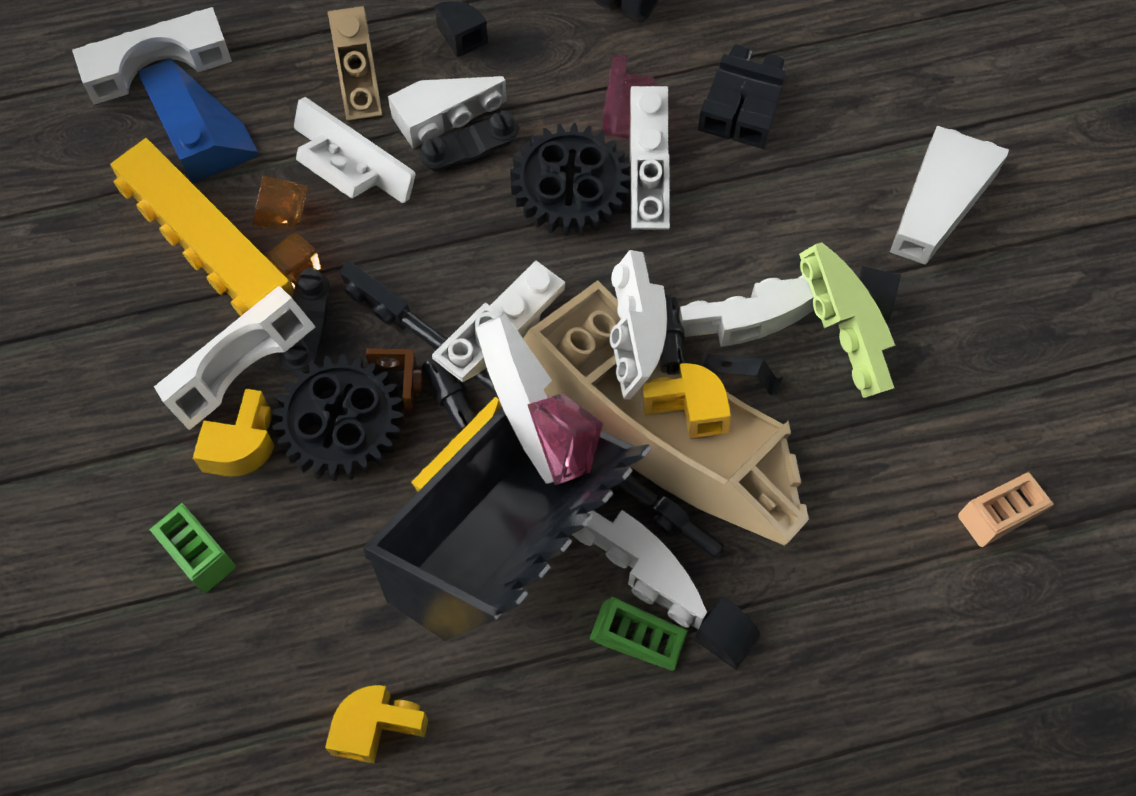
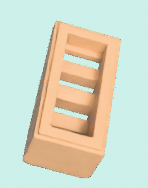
M1027 472L971 500L958 516L978 545L984 547L1050 509L1054 504L1032 475ZM1020 489L1032 504L1031 507L1026 504L1016 490ZM1005 497H1007L1009 502L1013 505V507L1016 509L1018 513L1014 511V509L1011 507V505L1008 503ZM991 505H993V506L995 507V509L997 510V512L1000 514V516L1003 518L1004 521L1001 520V518L998 516V514L995 512V510L992 508Z

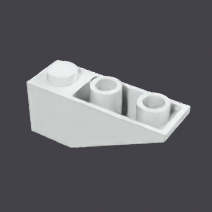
M503 76L421 80L388 96L391 116L414 149L422 145L426 139L431 140L432 137L440 136L455 127H463L471 119L485 112L498 109L503 103L507 102L506 81Z

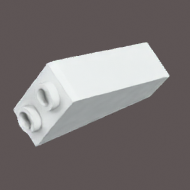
M937 126L926 151L890 252L926 265L997 176L1009 150L999 147L992 142L981 141L963 135L956 130Z

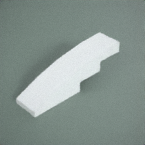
M505 313L481 324L476 328L487 370L503 410L523 449L546 484L572 476L581 465L558 434L567 423L544 392V389L552 382V379Z

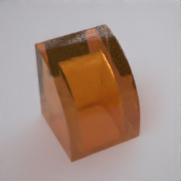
M263 175L252 225L270 229H284L298 224L302 218L308 186Z
M291 233L264 255L290 281L292 290H294L297 279L304 269L315 268L319 270L321 268L315 248L297 233Z

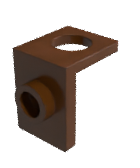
M367 348L366 357L368 364L376 363L378 370L404 371L403 402L406 413L414 414L416 393L423 392V369H417L414 349ZM388 357L394 358L398 361L385 362L379 360V358Z

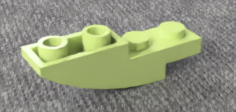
M823 243L815 244L800 253V268L803 277L809 282L814 296V311L822 320L824 328L838 324L840 343L843 349L848 352L853 367L852 378L856 387L861 391L862 397L865 398L893 389L894 385L882 350L895 346V343L877 304L853 270Z

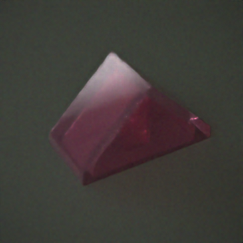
M563 393L528 404L527 406L554 484H561L590 473L603 423Z

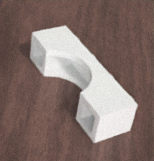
M213 7L72 50L82 83L94 105L129 94L131 82L138 73L137 71L159 60L170 58L172 60H179L187 63L197 72L232 62Z
M278 286L154 386L163 403L190 430L221 405L226 389L244 369L264 356L277 352H286L313 330L315 326L292 297Z

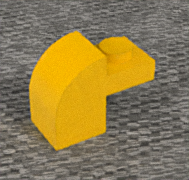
M683 363L680 364L678 379L659 377L643 384L642 402L644 415L684 410L689 439L729 433L731 413L727 393L721 380L709 369L696 364Z
M245 389L236 425L203 421L193 459L201 472L229 477L242 476L257 470L268 460L275 446L268 431H266L270 426L272 409L268 406L262 391Z
M374 685L364 687L346 697L337 708L332 719L325 748L332 756L374 764L382 729L425 737L428 718L425 712L419 711L420 705L410 701L394 700L393 706L388 705L390 693L386 686Z

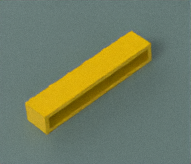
M147 138L110 163L117 176L113 183L126 199L133 196L138 201L136 206L141 214L150 223L156 220L161 225L159 230L172 246L179 243L185 251L182 253L194 269L199 270L202 267L209 274L206 277L208 282L220 295L226 292L233 299L230 303L240 316L245 314L278 286L293 297L290 281Z

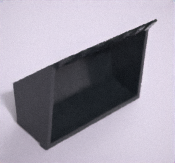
M501 407L363 547L365 558L372 563L386 601L443 641H446L485 623L488 624L495 621L502 613L517 607L528 595V592L523 588L539 581L546 574L551 566L545 562L561 555L568 548L572 540L567 536L585 528L593 518L588 512L607 502L613 495L610 488L623 482L633 471L630 465L643 459L652 449L649 444L634 446L559 412L567 424L558 434L581 467L570 477L546 484L523 449L503 407Z

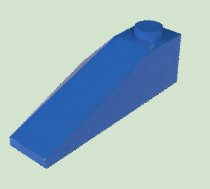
M171 58L137 71L180 163L192 184L259 156L245 125Z

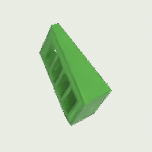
M183 503L149 529L189 579L203 593L211 590L236 568V564ZM186 522L189 523V525H188L187 527H185L181 532H179V533H178L175 537H173L171 540L168 538L172 533H174V532H175L178 528H180L184 523H186ZM196 534H198V536L195 537L191 542H189L185 547H183L180 551L178 550V549H179L180 547H182L186 542H188L192 537H194ZM206 546H208V548L204 552H202L198 557H196L192 562H188L200 551H202Z
M610 597L601 606L590 640L673 671L675 670L688 630L619 599ZM615 615L620 617L615 633H612L609 629ZM630 622H634L637 624L630 641L625 636ZM648 627L653 629L646 648L641 644ZM665 633L670 636L662 655L657 652L662 635Z

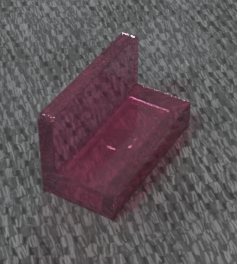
M613 54L603 112L602 131L605 132V136L630 139L631 86H654L653 77L627 74L628 56Z

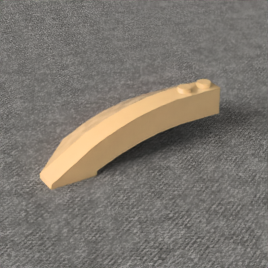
M598 280L529 329L523 340L552 379V382L544 389V392L565 414L634 446L649 444L652 449L646 456L630 465L640 474L692 506L784 546L790 542L809 520L806 505L800 504L797 487L801 484L796 455L789 452L787 437L791 435L788 421L782 424L726 392L731 413L729 433L689 439L684 410L644 415L642 387L630 400L623 399L620 381H618L616 376L617 364L614 348L610 344L611 331L621 320L618 316V301ZM659 359L657 366L645 383H649L659 377L678 379L679 374L668 375L667 372L662 373L660 369L661 361Z

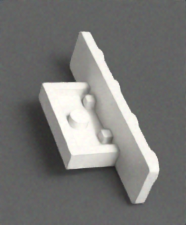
M304 97L298 100L294 128L311 141L298 147L297 161L350 198H354L377 185L401 203L409 200L416 176L412 169L308 98Z

